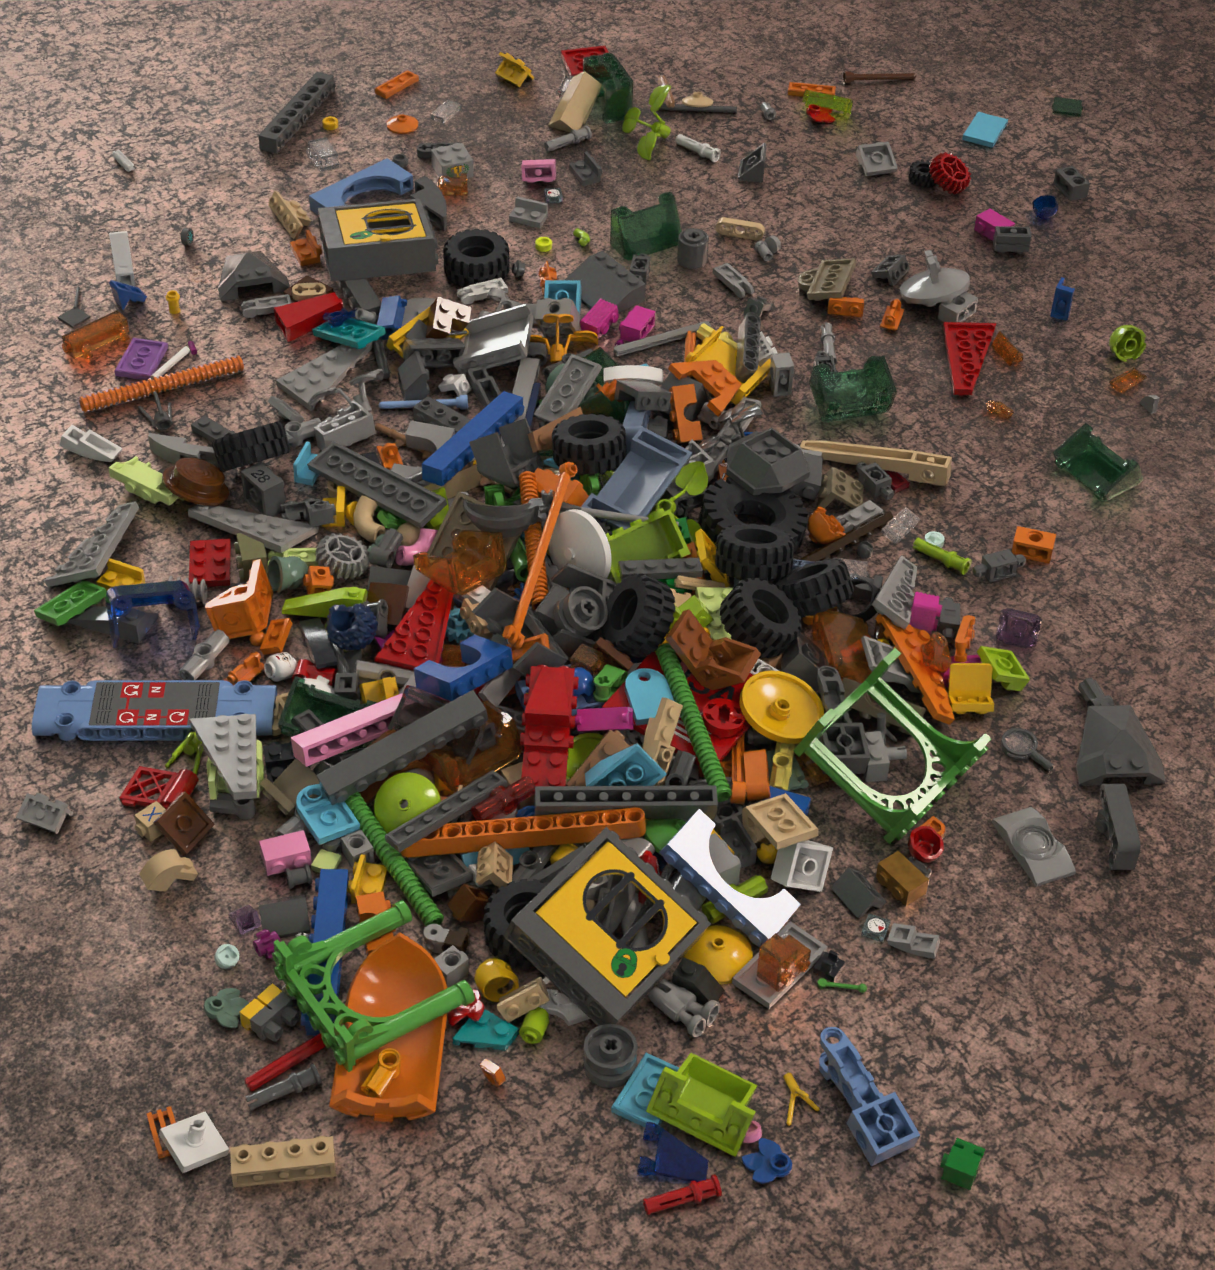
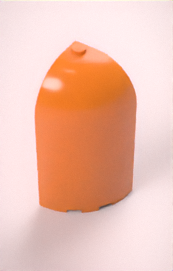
M400 932L376 947L363 961L350 984L345 1005L365 1016L388 1017L398 1014L447 989V985L440 967L430 953ZM447 1013L355 1060L356 1065L352 1066L353 1070L350 1072L346 1070L343 1064L339 1065L336 1061L329 1107L357 1118L359 1114L374 1116V1121L393 1122L395 1117H407L408 1120H414L435 1113ZM346 1022L342 1025H345V1027L348 1029L353 1023ZM386 1048L397 1050L401 1058L399 1075L391 1081L380 1099L367 1097L361 1091V1086L378 1062L380 1052ZM386 1063L385 1065L391 1066V1065H394V1064H393V1063Z

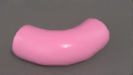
M420 528V534L415 544L398 547L395 555L396 563L401 566L414 565L417 556L425 557L438 530Z

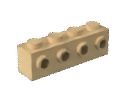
M318 1136L303 1140L292 1139L285 1142H266L257 1145L243 1144L238 1147H230L233 1188L336 1177L333 1136Z

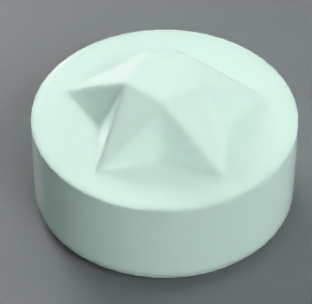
M931 531L925 535L924 540L942 548L945 538L941 533Z
M231 944L221 945L214 956L216 964L223 969L233 968L239 960L238 949Z

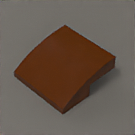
M370 582L367 601L372 603L384 599L387 602V625L398 626L403 619L409 586Z

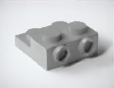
M889 142L862 144L857 147L855 154L859 166L863 167L865 176L897 172L898 167Z

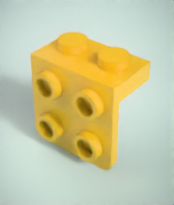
M952 663L950 665L948 699L952 712L956 714H965L967 712L987 714L988 712H994V702L991 698L993 670L991 664Z

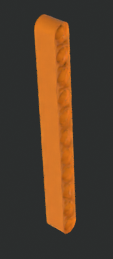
M633 807L447 823L400 853L404 857H421L479 852L481 848L490 845L494 841L503 849L591 842L606 827L610 831L617 833L620 837L619 839L638 838L646 833L645 813L642 809Z

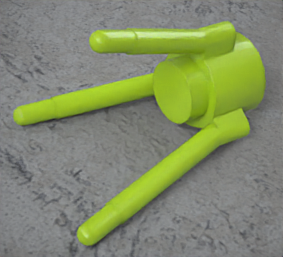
M195 732L187 734L184 741L165 764L166 768L183 751L188 755L197 753L193 772L197 775L204 748L201 746L202 742L198 740Z

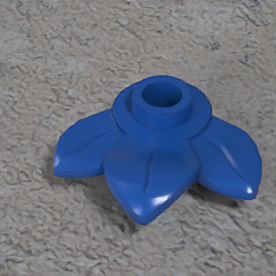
M760 1138L758 1144L759 1152L742 1157L745 1167L754 1172L753 1181L758 1183L772 1182L776 1177L787 1176L792 1170V1161L789 1156L781 1151L780 1146L776 1142L769 1139Z

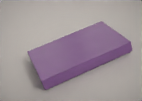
M132 338L114 371L115 376L148 380L158 368L168 349V343Z

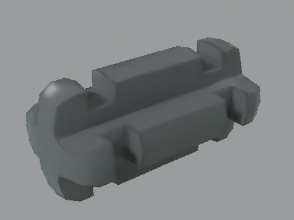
M914 857L908 858L927 878L931 876L932 870L930 868L926 869V865L918 860L914 861Z

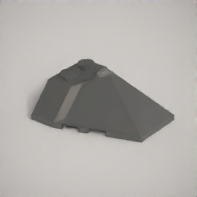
M261 251L228 255L225 259L218 292L221 302L239 299L237 287L270 283L273 293H281L290 287L288 278Z
M1131 705L1088 706L1076 763L1079 786L1101 785L1104 778L1142 777L1143 784H1165L1166 780L1162 761Z

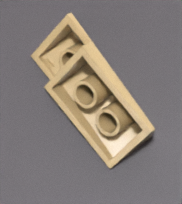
M585 71L574 76L548 126L567 132L581 129L582 124L585 125L602 84Z

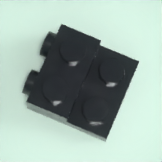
M291 741L285 744L271 742L268 746H263L267 779L271 782H274L296 759L293 754Z

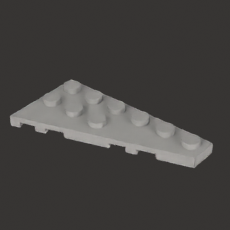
M373 342L368 343L362 349L342 344L277 379L276 384L307 409L313 411L318 401L321 402L324 397L316 399L309 406L310 398L319 391L336 387L346 377V372L349 369L352 370L355 367V363L358 360H362L373 349Z
M137 502L119 505L105 519L107 523L97 527L93 531L94 536L91 539L86 538L68 556L69 561L55 569L57 573L53 577L48 576L44 580L47 587L68 582H79L87 578L94 579L100 576L116 546L128 529L129 524L135 517L139 509Z
M197 504L188 509L189 517L234 535L238 533L244 534L264 543V547L279 553L317 534L319 526L311 527L308 523L216 505L206 506Z
M256 714L220 715L218 717L189 719L192 730H195L198 740H201L206 754L212 764L217 767L218 774L224 779L225 786L234 800L257 798Z

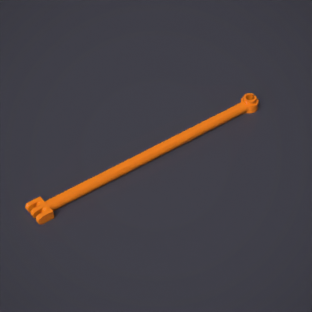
M566 462L559 467L560 479L512 625L505 626L502 637L506 640L508 639L511 645L514 644V648L517 650L522 647L525 636L520 632L570 478L574 477L578 471L577 466L573 462Z

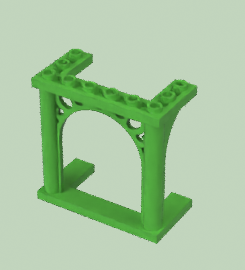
M896 648L882 659L868 678L834 710L832 708L829 709L793 750L799 757L805 753L887 832L883 838L889 844L895 838L900 840L933 806L930 802L932 800L937 802L945 794L943 789L946 787L949 790L958 781L955 778L957 774L962 777L969 767L989 749L986 744L991 740L986 733L974 741H958L943 735L934 729L881 679L902 654ZM866 693L913 736L923 752L925 775L920 786L911 793L891 796L871 789L818 740ZM933 763L941 764L944 767V771H935L931 765ZM931 775L936 777L933 781L930 779ZM882 800H884V801L887 802V806H886V807H885L886 804H884V803L881 802ZM906 800H910L912 803L908 806ZM893 803H899L902 810L893 809Z

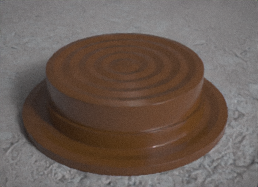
M182 458L174 466L166 468L162 474V481L166 488L186 501L199 505L214 506L222 504L228 499L229 489L224 483L225 476L223 472L207 461L197 458Z

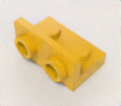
M111 558L107 562V571L97 581V585L104 587L107 591L130 599H134L146 584L143 569Z
M363 854L360 855L359 861L354 863V878L349 880L347 892L351 894V903L356 904V896L382 892L389 872L384 865L366 863V856Z

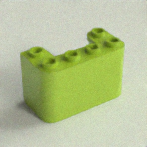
M661 508L647 515L649 519L643 522L640 518L629 523L631 527L626 530L620 527L612 531V536L606 533L611 550V569L607 579L615 583H621L618 570L619 561L680 559L691 554L671 509L664 511Z

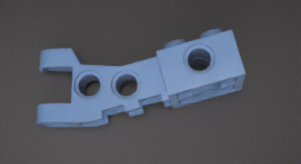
M837 1027L824 1029L821 1032L820 1044L825 1052L820 1055L819 1070L826 1080L831 1079L852 1108L853 1111L848 1118L847 1125L870 1165H876L913 1148L920 1137V1133L897 1094L893 1092L884 1096L882 1092H879L873 1082L874 1078L870 1071L867 1072L857 1049L841 1029ZM829 1037H835L839 1040V1042L831 1044L828 1043L826 1039Z

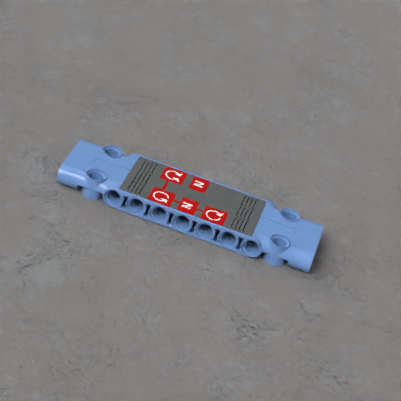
M94 680L86 685H80L77 681H68L63 685H40L32 718L33 736H54V734H58L59 738L65 741L72 740L77 735L80 739L86 741H184L188 733L195 732L190 726L189 719L256 714V736H273L272 725L274 722L277 685H252L251 682L245 680L239 681L235 685L224 680Z

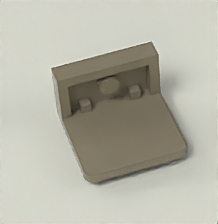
M832 467L826 474L822 475L821 488L817 494L818 506L825 508L837 498L850 507L856 508L863 504L864 487L860 481Z
M295 759L274 782H271L266 777L260 782V785L265 789L262 793L271 801L276 799L280 803L277 807L285 815L290 813L293 816L295 815L296 799L299 792L307 786L319 784L317 775L298 759ZM315 794L309 795L310 798H315L318 796Z

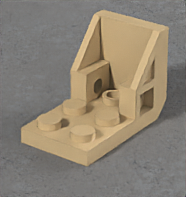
M786 793L742 809L743 826L756 847L761 846L762 843H772L778 850L818 836V828Z

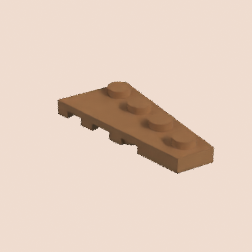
M581 407L529 433L528 438L533 453L553 450L552 431L555 426L564 419L567 420L569 417L583 414Z

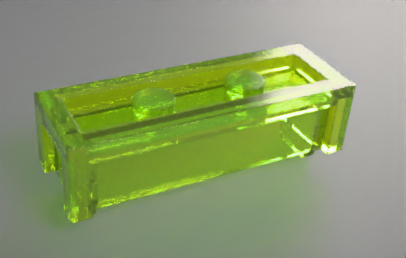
M806 89L802 101L806 104V107L815 104L820 107L844 112L843 115L851 113L853 105L852 99Z

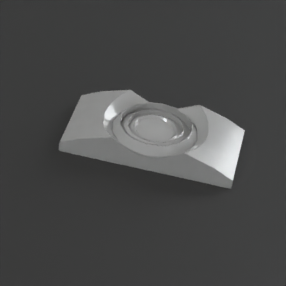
M867 636L861 638L869 668L873 671L882 659L893 650V646ZM898 658L881 677L885 682L905 684L910 692L922 693L918 688L914 687L912 674L906 673Z
M1029 807L992 819V824L1035 887L1075 875V867L1065 846L1055 839L1046 819L1038 811Z

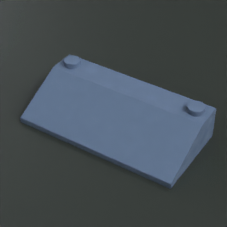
M641 427L632 439L629 454L599 494L596 496L591 493L581 507L647 517L676 478L681 468L684 467L692 456V452ZM599 518L601 523L604 521L607 523L605 527L609 526L611 532L620 527H623L624 530L631 527L629 522Z

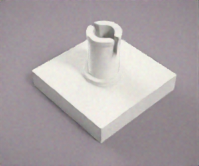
M206 1112L163 1127L159 1132L160 1138L182 1173L227 1156L229 1152L228 1146Z

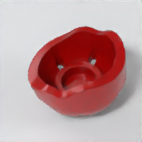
M930 826L915 828L908 838L909 852L920 862H933L943 853V839Z

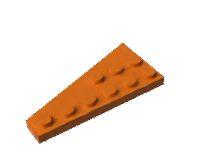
M879 613L875 618L877 623L884 626L885 631L883 633L886 638L894 643L893 649L896 648L902 653L898 659L906 673L912 674L914 687L923 693L924 697L922 700L932 718L950 725L955 718L929 633L912 627L910 624L904 630L902 627L894 625L886 615Z

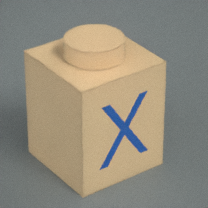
M157 801L134 815L137 833L141 837L145 836L150 842L163 834L153 823L165 811V808Z

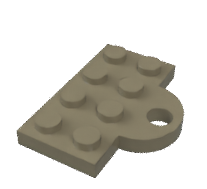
M856 259L822 260L819 268L805 271L798 276V286L801 290L808 291V300L820 301L829 298H842L855 269Z

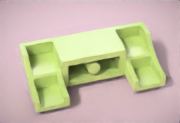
M137 456L127 462L116 461L109 467L110 477L124 483L125 489L128 492L138 495L144 500L154 504L161 501L169 506L177 499L184 501V499L176 496L166 488L162 481V473L152 469L151 463L145 464L139 461Z

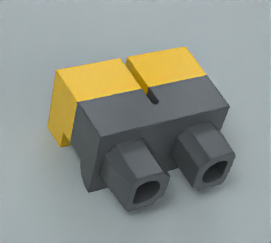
M273 983L259 994L257 999L255 998L239 1011L241 1026L248 1031L250 1029L255 1031L262 1041L265 1038H269L276 1042L284 1033L280 1025L285 1022L290 1027H293L300 1020L299 1013L293 1008L292 999Z

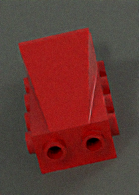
M537 665L531 666L530 674H526V687H529V693L524 694V706L526 708L525 713L522 715V726H525V733H521L520 746H524L520 787L522 793H535V786H566L569 749H573L574 736H571V729H575L576 717L572 716V710L577 708V696H574V690H578L579 677H575V668Z

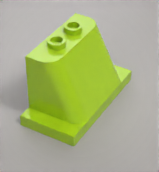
M690 1053L677 1072L666 1066L662 1070L646 1112L736 1157L756 1111L747 1106L758 1085Z

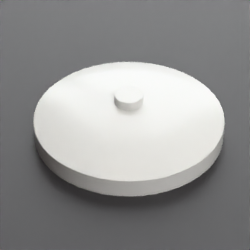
M571 509L560 513L548 546L553 564L558 567L559 571L567 563L607 578L611 569V550L606 534L600 524L591 515L582 510Z

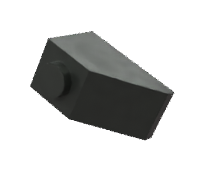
M683 957L673 973L672 983L693 993L696 996V1002L705 1005L710 1000H716L719 1003L725 992L705 966Z

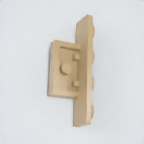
M274 191L268 205L290 236L297 240L303 225L309 226L311 220L297 201L284 200L278 191Z

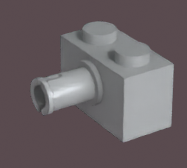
M881 731L865 732L870 753L869 764L866 772L863 773L865 782L887 781L889 760H906V747H886Z

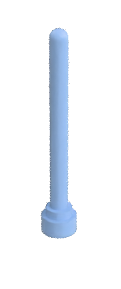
M460 395L456 399H435L446 406H457L460 410L468 409V395ZM421 400L382 401L379 403V408H413Z

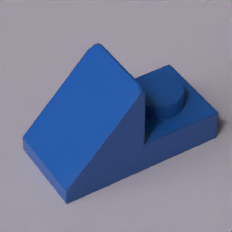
M113 280L109 282L114 300L122 310L125 309L129 300L144 303L147 298L138 287Z

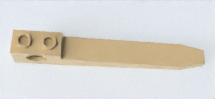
M822 440L802 441L800 445L804 450L822 452L823 460L857 465L859 462H864L867 465L876 462L883 470L909 474V480L919 483L947 486L951 476L952 457Z

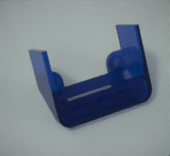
M176 580L114 586L107 590L105 601L113 648H117L120 636L117 617L127 616L131 612L132 607L174 603L178 609L187 610L192 640L197 639L200 624L196 600L191 589L184 581Z

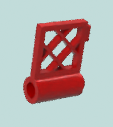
M139 766L119 798L122 805L135 807V805L148 807L157 801L166 809L181 793L186 792L190 796L199 782V778L194 772L187 769H181L177 773ZM143 774L151 776V778L139 782ZM165 778L170 779L167 783L159 786L158 781ZM155 783V788L144 792V787ZM139 789L142 792L136 796H129L132 792ZM160 793L157 800L148 799V797Z

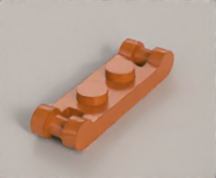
M966 615L961 621L955 639L956 651L954 660L956 662L967 661V653L965 652L966 649H970V643L975 637V630H973V625L975 624L974 616Z

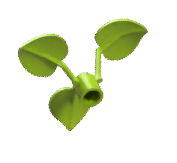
M670 85L656 87L649 98L650 110L660 122H654L650 125L639 120L641 111L637 107H633L626 113L622 124V130L625 133H631L635 129L637 122L651 128L652 131L648 132L646 136L641 137L637 146L638 154L646 160H651V154L657 137L666 139L671 131V128L665 125V121L656 113L672 87Z
M696 461L682 467L676 476L675 483L678 487L683 488V490L670 499L660 500L649 514L655 512L656 509L663 508L664 511L671 509L674 518L679 519L674 515L676 510L674 501L686 491L690 495L695 496L706 490L708 475L705 464L702 461ZM688 519L687 524L691 541L695 542V532L701 529V527L695 520Z

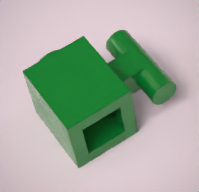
M956 1138L950 1154L945 1153L940 1164V1168L944 1169L942 1179L971 1190L979 1170L981 1158H983L986 1149Z

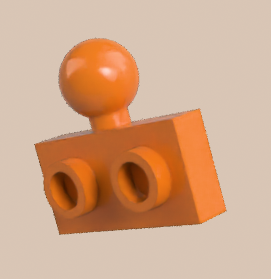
M290 618L271 620L266 634L260 631L257 634L250 635L251 644L261 646L260 650L263 655L281 653L292 627Z

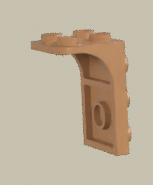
M618 730L605 731L602 734L604 736L568 780L566 786H586L585 773L601 760L634 744H627L624 741L626 737Z

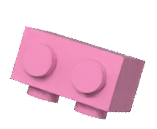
M556 159L522 161V181L534 183L536 181L552 182L556 180Z
M304 830L259 841L261 857L267 876L285 872L287 868L293 870L303 868L306 864H312L311 851Z

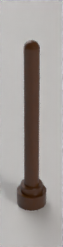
M851 71L843 72L844 84H850L854 80H908L916 78L915 73L854 74Z

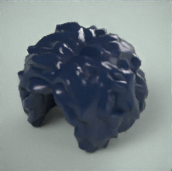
M361 603L348 608L345 605H333L329 608V615H327L329 620L326 622L328 625L326 631L330 642L342 650H360L372 642L379 623L370 606H364Z

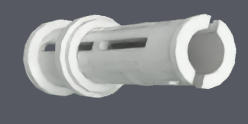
M682 134L676 137V144L699 153L700 157L709 158L713 163L719 160L721 155L719 148H712L707 143H699Z

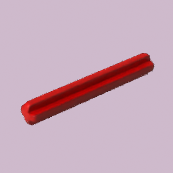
M321 1033L245 1078L246 1087L250 1091H254L326 1047Z

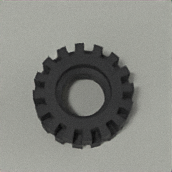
M917 160L916 163L913 162L910 165L908 179L912 184L916 183V186L921 185V187H930V185L934 186L936 184L934 179H931L932 175L929 173V160L926 162L924 160H921V162Z

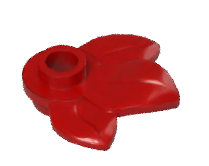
M815 104L809 105L806 109V114L816 122L832 123L836 120L830 115L833 111L832 109Z
M472 989L475 996L474 1002L466 1006L461 1005L447 1013V1019L451 1026H454L465 1016H468L473 1021H479L485 1006L481 1002V995L478 990Z

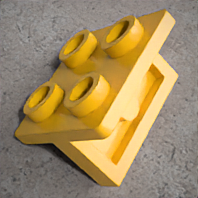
M500 52L498 54L503 59L495 72L498 77L519 88L526 77L531 80L535 78L531 74L532 71L524 66L525 63L521 59L517 58L515 60L509 53L504 54Z

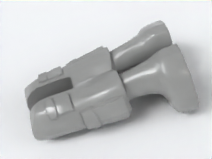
M665 979L658 983V988L654 987L648 993L649 999L656 1007L662 1010L674 1022H683L687 1027L688 1034L694 1038L703 1034L705 1026L710 1027L720 1010V1003L716 1000H710L702 1006L696 1003V996L693 993Z

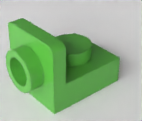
M382 510L376 516L383 526L388 529L397 530L399 526L407 523L406 520Z

